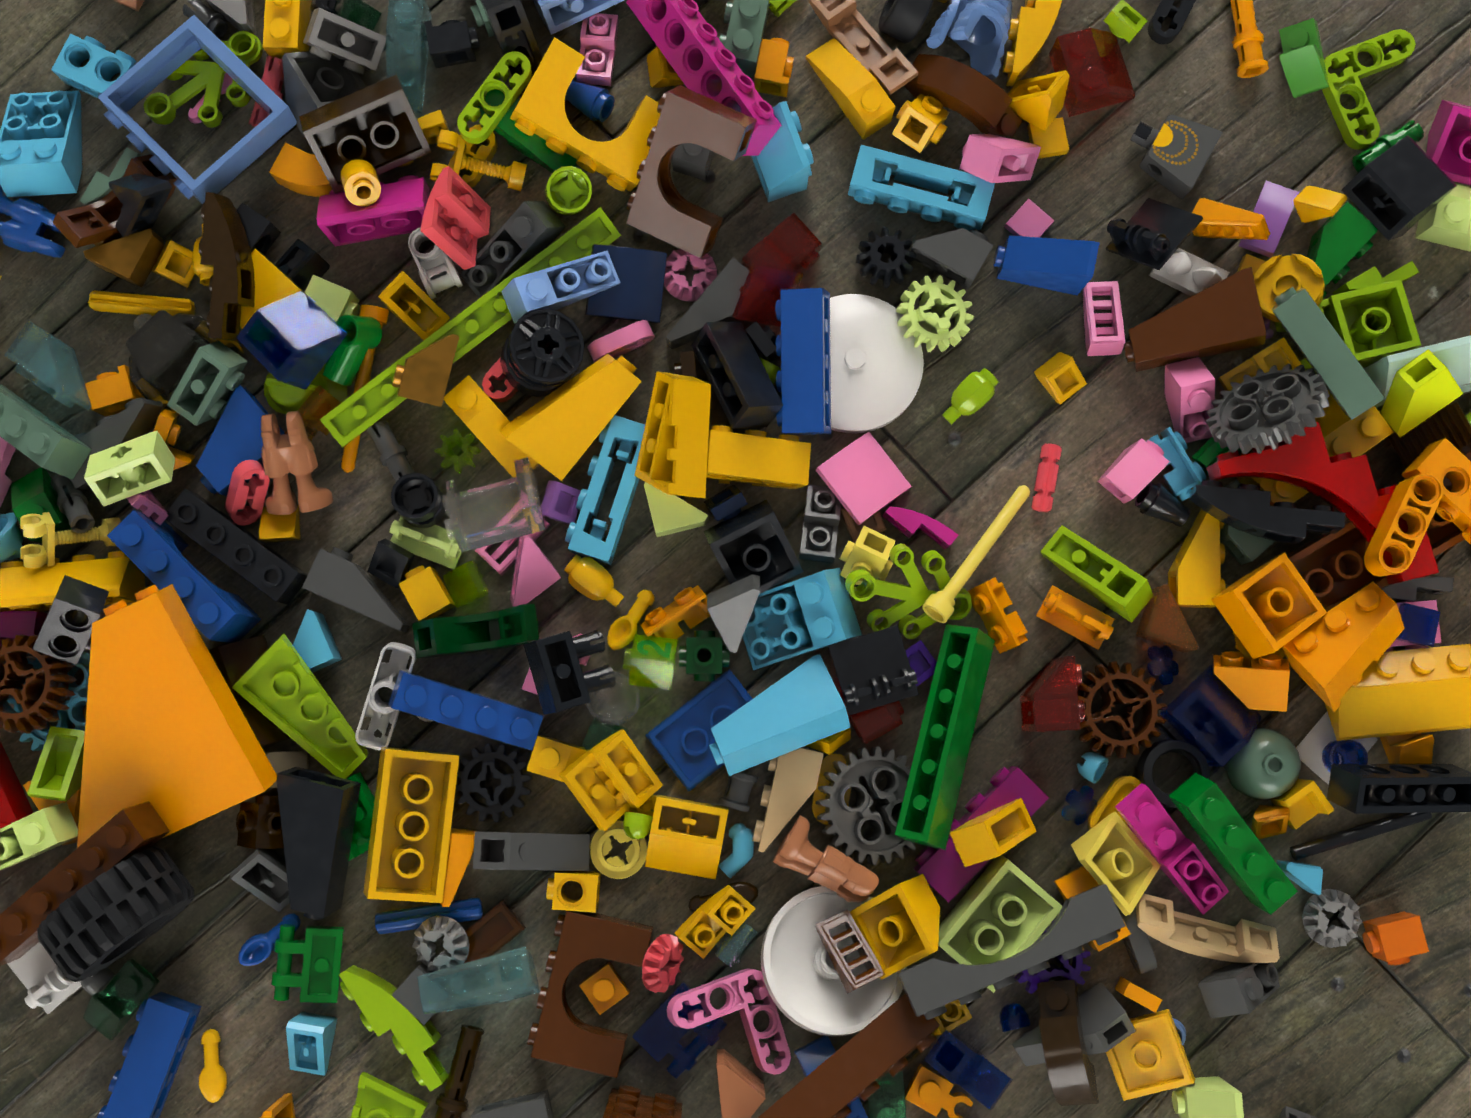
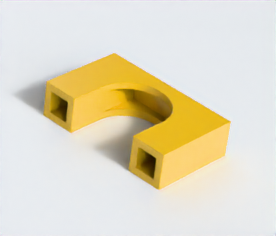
M554 37L510 119L516 122L515 127L529 136L536 134L546 140V146L561 155L567 153L577 159L576 163L582 169L590 173L597 171L605 176L607 183L619 191H625L626 189L631 192L640 181L637 178V171L642 161L647 158L650 149L647 146V139L652 128L657 126L660 113L657 112L659 103L646 95L638 104L623 134L618 138L603 142L585 138L572 127L565 112L566 92L585 56Z

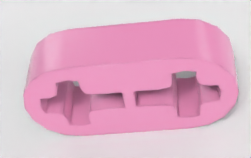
M641 320L596 339L587 348L593 362H596L607 353L613 358L626 354L651 342L655 336L649 322Z

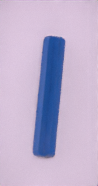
M470 898L452 901L450 907H442L438 903L380 912L375 915V928L378 934L417 929L426 919L433 916H446L457 922L477 920L483 917V905L480 898Z

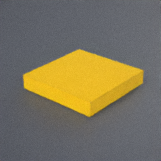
M1169 1009L1131 1018L1130 1020L1136 1032L1106 1052L1123 1101L1195 1084L1194 1074Z

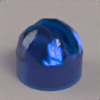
M1007 1004L1001 1009L999 1017L1003 1032L1031 1025L1025 1008L1020 1004Z

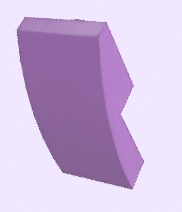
M1266 181L1253 212L1264 215L1270 235L1267 240L1241 239L1239 247L1272 258L1293 210V200L1299 192Z

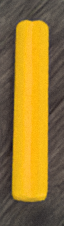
M96 290L89 294V307L94 311L192 319L195 314V303L185 298Z

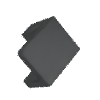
M422 962L397 988L392 996L425 1025L449 998V995L430 977L434 971L427 972V966Z

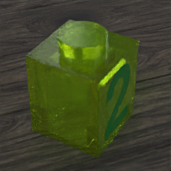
M635 634L632 649L626 648L623 669L630 670L628 685L671 690L678 639L647 637L646 635Z

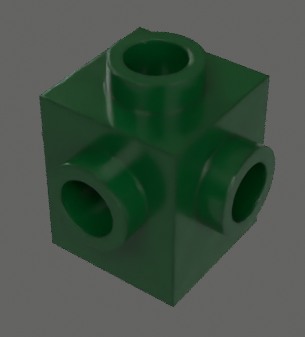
M694 631V637H686V645H679V667H686V674L694 675V681L713 682L715 681V675H722V667H730V651L726 645H722V637H715V631ZM708 649L711 652V659L708 662L699 661L697 658L699 650Z

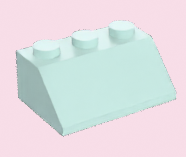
M1471 335L1389 355L1364 368L1385 397L1384 400L1374 406L1377 409L1383 407L1396 372L1428 349L1447 367L1463 394L1470 393Z

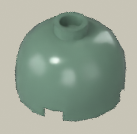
M1253 728L1233 737L1225 750L1223 761L1224 769L1227 770L1228 777L1231 780L1229 782L1233 788L1245 796L1262 800L1280 797L1291 790L1299 778L1301 769L1299 752L1292 741L1280 732L1266 728Z

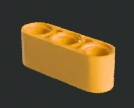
M1423 473L1407 478L1396 486L1365 552L1364 564L1371 574L1382 577L1402 573L1411 565L1443 495V485L1436 476ZM1415 484L1423 491L1422 500H1419L1414 494ZM1400 517L1407 522L1408 530L1406 534L1399 528L1398 522ZM1385 550L1392 555L1393 562L1391 567L1387 566L1383 560Z

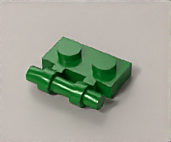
M280 925L279 939L275 940L274 951L278 953L276 972L272 973L271 985L275 986L274 1000H289L290 987H301L300 1002L337 1003L344 927L306 926L305 940L294 939L295 925ZM293 954H304L302 973L291 972Z

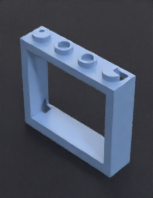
M195 15L191 16L98 96L108 110L103 115L117 129L124 126L130 132L126 135L127 139L141 153L147 149L153 155L149 159L151 163L164 176L170 172L177 179L173 183L188 200L194 196L202 205L205 202L206 192L219 193L297 124L289 106ZM202 49L269 115L194 180L126 112L197 51Z

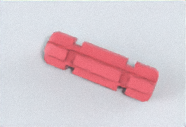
M1048 443L1041 447L1040 459H1042V462L1038 465L1034 489L1037 494L1033 496L1031 506L1035 511L1046 513L1052 509L1054 498L1051 497V494L1055 493L1059 465L1056 463L1060 460L1062 451L1059 445Z

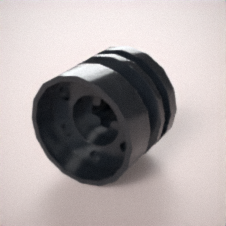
M541 309L529 312L518 320L502 347L500 362L504 376L514 388L523 394L536 397L551 394L568 382L583 360L585 346L581 331L572 319L559 311ZM541 343L545 344L547 350H552L549 355L545 354L544 348L539 347Z

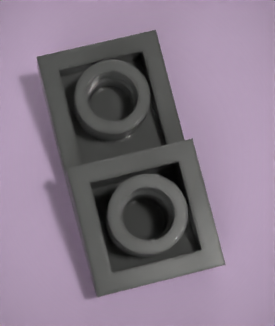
M808 484L799 559L834 563L841 503L829 487Z

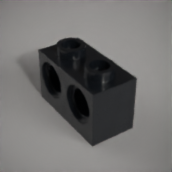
M65 575L32 650L77 665L83 652L90 654L92 623L106 616L102 609L106 608L104 604L109 591Z

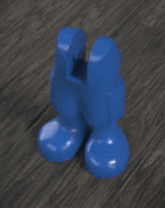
M0 185V213L11 217L10 221L3 222L0 220V236L4 245L23 252H37L50 257L61 258L66 248L43 238L46 228L62 234L53 224L56 215L49 212L42 204L27 198H21L16 201L10 200L4 194Z

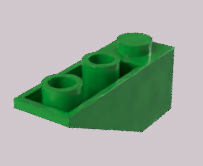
M1348 201L1334 216L1329 217L1311 237L1307 257L1312 259L1321 269L1325 287L1330 281L1336 284L1351 269L1347 263L1353 257L1361 258L1373 246L1370 239L1378 231ZM1325 290L1323 298L1327 295V292Z

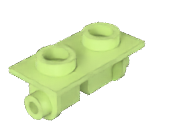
M400 516L399 521H393L389 531L393 534L391 542L417 556L453 570L457 566L468 539L464 535L438 525L428 528L414 527L402 516Z

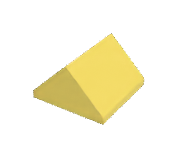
M1116 812L1109 814L1071 844L1078 860L1099 885H1107L1115 904L1125 916L1131 915L1161 865Z

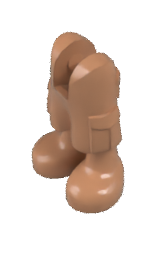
M299 411L287 412L286 426L288 434L282 435L280 434L276 415L274 413L262 415L261 436L263 447L261 457L265 475L273 478V492L265 501L267 512L274 515H288L295 512L299 505L300 512L305 513L322 509L332 504V492L325 487H316L311 472L318 467L314 452L315 449L312 442L308 440L304 422ZM288 473L295 475L298 504L296 495L290 487Z
M800 815L792 829H789L773 858V862L782 868H788L807 875L808 880L831 889L848 902L861 903L865 901L878 886V876L833 846L827 845L823 852L815 848L808 840L810 823L808 819Z

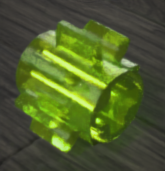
M454 428L453 435L449 437L440 435L443 441L442 448L434 449V452L437 455L445 456L441 463L444 469L449 468L453 464L456 472L461 474L462 467L468 464L471 467H476L472 459L474 454L481 453L479 447L470 445L475 439L473 434L469 433L463 438L458 428ZM455 445L464 451L461 457L452 451Z

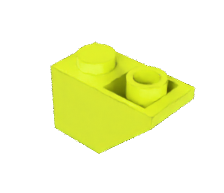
M1428 349L1396 372L1380 414L1392 430L1401 438L1463 395V392L1447 367Z

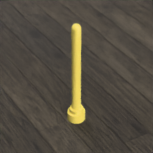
M1021 485L1016 489L942 591H937L936 594H931L925 601L922 608L933 620L939 623H946L953 614L955 597L1029 497L1030 490L1027 486Z

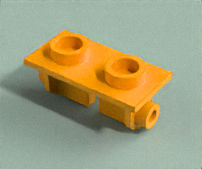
M996 577L968 590L971 595L973 608L980 615L988 630V636L995 640L994 645L999 654L1028 641L1025 635L1028 631L1017 611L1005 614L1003 609L1013 603L1003 586V582L999 583Z
M698 585L694 588L688 587L683 589L674 597L675 601L665 608L658 607L646 615L645 621L640 626L650 641L655 642L659 647L662 645L665 648L666 643H672L684 634L678 625L681 620H684L689 629H692L710 617L707 610V596Z
M1053 585L1036 614V617L1097 650L1101 647L1104 639H1109L1114 630V627H1112L1114 618Z

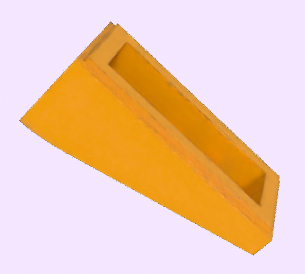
M1200 198L1192 213L1203 217V220L1192 231L1193 235L1197 237L1267 240L1270 235L1265 217L1262 214L1206 198Z
M451 828L443 900L440 903L442 907H450L474 852V835L477 832L476 830Z

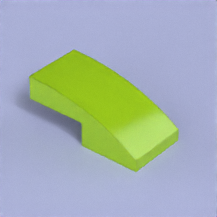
M1410 261L1382 277L1376 266L1332 293L1334 295L1399 279L1404 283L1418 274L1419 270L1413 261Z

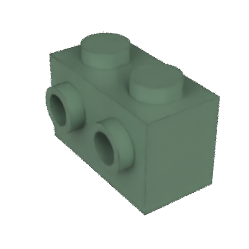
M734 0L733 3L727 2L725 8L724 23L729 25L727 35L721 34L719 40L725 48L734 54L735 62L743 73L751 78L755 76L761 41L765 35L770 0Z
M220 341L199 347L167 406L196 426L213 418L217 420L221 417L228 403L226 399L230 392L234 391L242 383L245 377L242 371L248 361Z

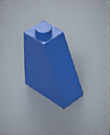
M1009 235L1004 245H998L993 262V266L999 267L996 279L1077 296L1093 277L1100 243L1084 240Z
M242 385L235 388L196 465L204 475L200 478V481L214 495L218 492L227 497L232 472L239 463L251 459L257 460L263 466L261 457L263 447L261 417L269 413L256 397ZM279 426L280 434H286L283 431V429Z

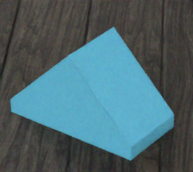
M307 609L293 646L313 673L342 660V657L324 615Z
M301 1012L288 1021L286 1035L290 1070L326 1075L337 1018Z

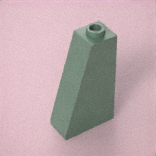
M1291 287L1274 299L1277 305L1271 308L1272 312L1315 373L1321 374L1327 390L1351 420L1385 399L1305 288L1296 291L1294 287Z

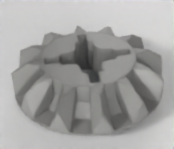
M1335 889L1321 890V895L1313 894L1306 902L1302 914L1303 925L1309 937L1316 943L1329 948L1347 946L1349 941L1358 937L1357 931L1359 925L1363 922L1360 919V907L1353 901L1350 895ZM1322 910L1332 913L1339 911L1337 918L1341 921L1343 927L1331 925L1328 928L1329 919L1325 917L1326 914Z
M433 916L422 922L414 932L415 941L412 948L416 949L417 961L423 962L427 966V972L437 971L441 975L452 971L455 972L466 961L469 954V939L463 927L454 919L446 916ZM445 935L443 947L446 950L437 956L435 951L436 945L433 942H436Z

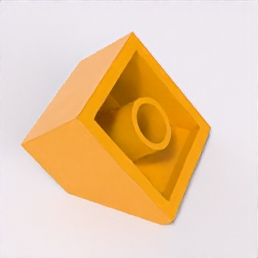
M1285 552L1238 579L1211 599L1253 659L1277 652L1327 613Z

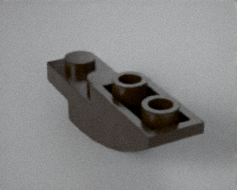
M206 192L205 202L201 209L204 222L203 235L199 242V254L201 256V265L213 267V275L209 281L211 307L206 320L209 329L208 338L239 342L241 306L254 307L255 280L251 250L245 229L231 199L213 192Z

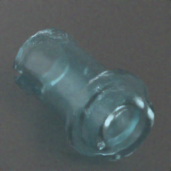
M744 922L733 936L729 934L722 945H716L718 950L714 955L732 968L735 963L739 964L741 962L738 958L758 932Z

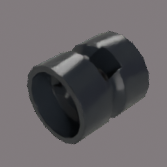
M409 473L399 478L393 485L391 492L392 505L412 526L418 528L432 527L444 516L446 510L445 497L433 480L426 475Z

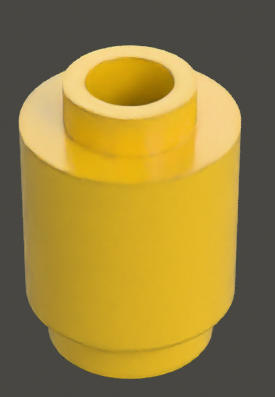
M354 159L344 165L340 176L347 199L352 204L362 207L375 203L380 197L381 185L373 165L362 159Z

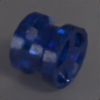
M1354 740L1331 741L1324 747L1322 752L1323 764L1329 772H1331L1332 764H1339V755H1341V764L1368 763L1366 749L1361 743Z

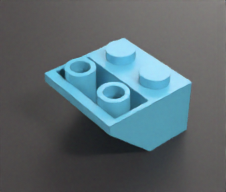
M786 101L780 102L773 107V114L782 126L758 156H751L768 202L806 190L808 178L812 175L810 164H813L814 160L808 143L802 144L798 132L802 131L799 117L796 111L790 112Z

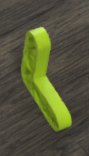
M1402 29L1393 30L1332 53L1324 59L1329 87L1322 89V92L1343 140L1347 146L1354 150L1366 149L1376 141L1380 134L1378 120L1360 79L1404 62L1415 50L1414 37L1408 31ZM1392 44H1394L1395 46L1401 45L1403 48L1401 51H1399L1398 49L1389 51L1384 56L1383 51L1388 49ZM1364 51L1371 54L1374 61L1373 66L1366 67L1361 65L1357 58L1358 53ZM1346 63L1348 65L1338 76L1336 73L1330 74L1328 72L1330 67L1337 69L1343 67ZM1340 95H1351L1356 101L1355 109L1349 110L1344 108L1340 103ZM1360 113L1361 116L1358 119L1355 117L1352 121H1349V119ZM1358 128L1360 130L1366 129L1368 134L1365 137L1363 135L1357 136L1355 130Z

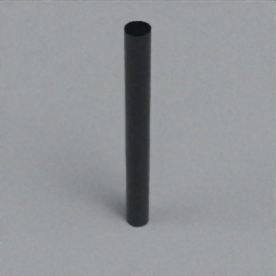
M1398 813L1290 847V853L1293 859L1297 861L1432 818V814Z

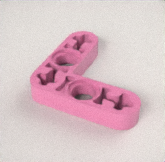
M743 969L677 994L669 1001L667 1006L669 1021L674 1026L684 1029L700 1026L739 1010L757 1068L762 1072L773 1075L781 1074L788 1068L791 1060L789 1046L776 1004L768 993L761 971ZM748 977L751 980L757 981V986L753 987V994L744 991V986L748 984ZM720 987L725 991L727 999L723 1007L715 1009L710 1003V995L714 989ZM754 997L757 1000L764 1001L763 1004L748 1006V1003H755ZM682 1002L685 1005L691 1006L700 1003L703 1010L695 1009L688 1013V1020L678 1016V1011L683 1009ZM763 1010L769 1016V1026L763 1032H758L754 1027L753 1020L756 1013ZM773 1035L775 1037L774 1039H767L768 1043H759V1039L770 1038ZM769 1046L771 1050L779 1052V1056L774 1059L775 1065L766 1062V1057L770 1055Z

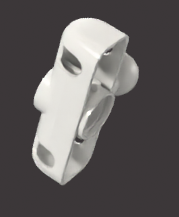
M390 642L383 647L356 730L355 739L358 744L375 750H381V747L389 745L400 711L391 708L388 705L389 703L380 699L378 694L379 688L388 687L393 690L400 670L412 674L416 661V651L414 648L398 642ZM386 650H392L389 663L382 662ZM412 656V662L408 670L406 667L409 657ZM417 716L424 722H432V720ZM372 717L368 730H361L364 718ZM390 723L392 726L389 735L385 736L388 724ZM377 729L382 733L381 738L374 736V732Z

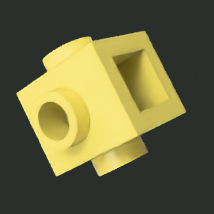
M863 526L855 543L848 540L839 558L845 562L840 576L847 579V576L852 571L863 569L868 571L875 579L879 578L885 581L893 565V562L889 560V553L896 541ZM863 578L858 580L856 585H861Z

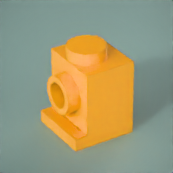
M762 38L754 76V88L757 92L787 98L789 79L791 78L794 57H788L790 43L782 38H771L770 40Z
M126 365L117 366L119 373L105 372L97 375V380L85 383L86 388L83 389V397L90 409L107 417L123 411L125 404L136 398H144L142 388L137 382L139 380L138 373Z

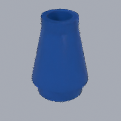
M572 80L565 95V100L569 101L592 121L599 120L604 122L610 116L615 102L608 89L579 83Z

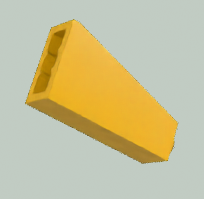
M607 353L505 425L501 433L509 442L562 481L642 382L633 374L637 368L622 355L615 360Z

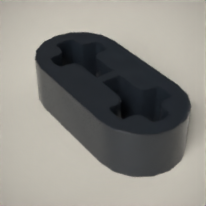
M1161 0L1148 26L1150 38L1162 45L1174 41L1196 0H1183L1178 8L1173 6L1175 0ZM1168 16L1172 20L1167 32H1163L1161 30L1162 23Z

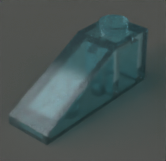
M389 0L386 26L387 78L397 74L414 113L422 114L429 50L424 21H430L432 15L426 0Z
M526 947L417 976L424 1014L502 1003L540 992L534 959Z

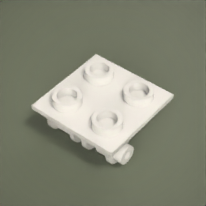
M40 942L21 958L7 963L28 989V995L24 999L26 1004L32 1009H35L37 1006L42 1007L47 1014H50L82 986L81 981L74 982L66 979Z

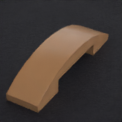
M808 0L832 38H835L877 79L886 93L889 95L893 94L918 76V71L898 48L892 50L857 11L855 0Z

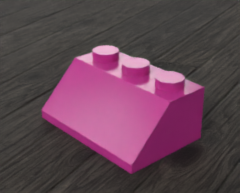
M1442 100L1428 134L1426 154L1452 181L1471 186V107Z
M410 175L398 179V182L384 184L380 182L381 194L378 200L369 206L363 207L352 204L347 199L344 190L336 194L331 190L328 195L319 197L317 225L335 247L412 233L415 229L421 227L424 210L431 193L424 177L419 178Z

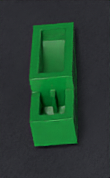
M497 89L489 91L485 96V102L490 106H499L505 99L504 93ZM518 98L493 130L507 139L510 146L551 173L561 167H576L577 159L567 153L561 155L546 146V140L536 134L529 136L515 127L516 122L511 120L510 117L519 102ZM478 106L477 108L480 109L481 113L480 117L478 118V120L480 121L485 112L483 111L481 106Z

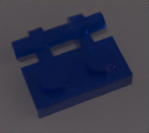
M684 981L632 1035L657 1062L669 1052L675 1060L667 1067V1070L676 1079L685 1069L691 1070L697 1063L696 1058L708 1045L713 1046L720 1039L718 1034L727 1026L722 1017L717 1018L709 1024L705 1023L692 1028L698 1035L686 1048L678 1043L690 1029L674 1026L667 1017V1006L674 996L692 989ZM682 1002L683 1009L678 1011V1016L688 1020V1013L695 1009L703 1010L700 1003L691 1006L685 1005Z

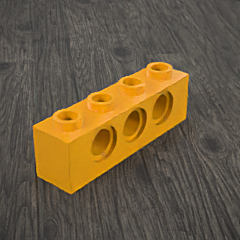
M1444 438L1429 444L1401 475L1405 479L1423 473L1436 476L1443 485V495L1436 513L1444 520L1453 522L1463 532V538L1471 544V461L1449 440ZM1444 476L1451 481V492L1444 486ZM1415 484V493L1423 497L1422 489Z

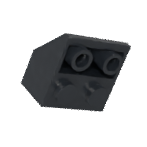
M1408 135L1365 166L1341 191L1389 241L1403 236L1457 185Z

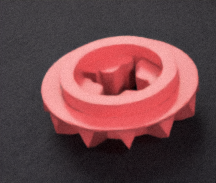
M662 934L648 948L642 964V980L647 990L654 993H665L669 985L675 984V977L677 973L681 972L679 968L684 960V957L681 955L683 944L678 942V937L671 934Z

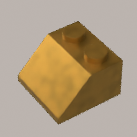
M449 334L405 359L404 366L397 364L392 386L398 388L397 395L442 407L459 336Z

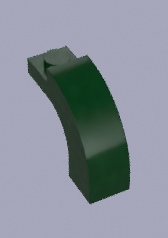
M523 604L474 615L431 618L412 623L416 659L502 649L539 640V623L536 617L535 604Z

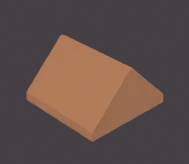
M717 1049L716 1065L722 1118H751L766 1099L764 1081L725 1049Z

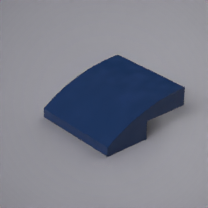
M592 245L591 255L608 250L620 284L587 297L585 315L635 321L647 320L649 323H660L667 253L619 246Z

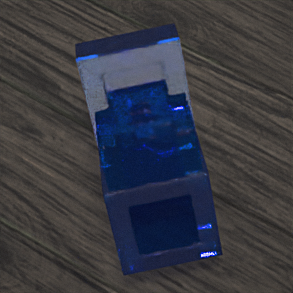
M946 1029L924 1059L951 1083L960 1085L989 1110L994 1108L1013 1081L1011 1077L989 1061L980 1051Z

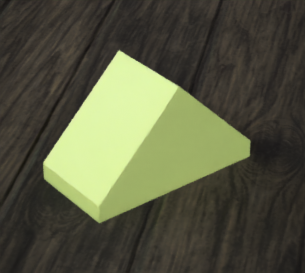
M646 482L644 483L657 537L705 526L708 522L709 517L706 513L676 495L666 494Z

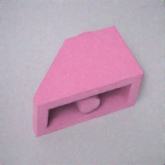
M993 134L969 135L963 147V157L959 169L990 183L1031 180L1041 146Z

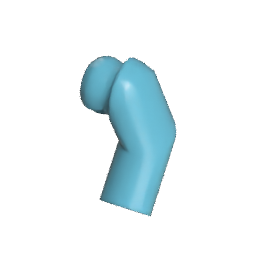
M742 823L734 824L730 828L729 837L733 840V852L718 865L729 878H732L745 866L754 854V841H752L754 835L751 829L746 828Z

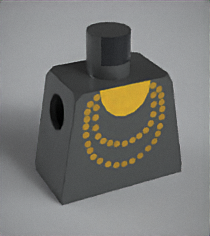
M1168 115L1158 130L1140 121L1130 140L1147 149L1139 164L1140 168L1183 200L1195 185L1223 132L1176 115Z

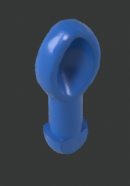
M294 913L287 914L280 923L267 933L255 934L250 937L239 951L238 960L243 966H253L265 961L274 949L275 940L279 939L280 925H295L296 931L301 925L299 916Z

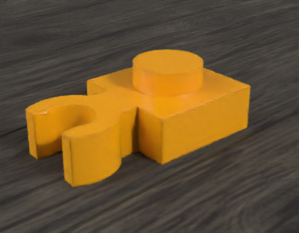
M921 1063L903 1094L904 1099L935 1117L943 1108L946 1110L949 1118H963L954 1112L955 1105L960 1102L970 1107L973 1105L972 1100L965 1093H950L954 1085L951 1080Z

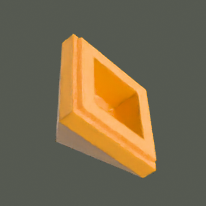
M1259 805L1253 815L1251 830L1256 837L1263 839L1286 833L1290 815L1289 808Z

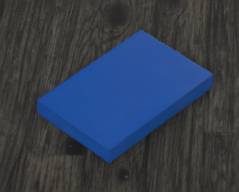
M729 669L645 736L686 789L691 791L724 765V763L717 765L709 745L716 743L711 728L753 698Z

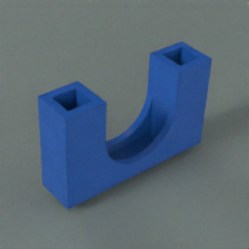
M133 510L107 535L160 590L173 584L194 625L209 640L226 643L240 641L261 620L238 594L220 589L188 562L181 554L188 544L166 521L159 525L151 516L147 517L142 512Z

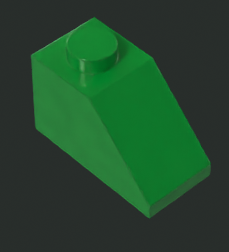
M40 467L11 484L12 510L19 523L23 515L32 513L42 515L44 512H50L55 523V532L72 530L66 515L59 511L57 506L58 497L51 486V478L46 469ZM42 537L28 538L31 541L42 543Z

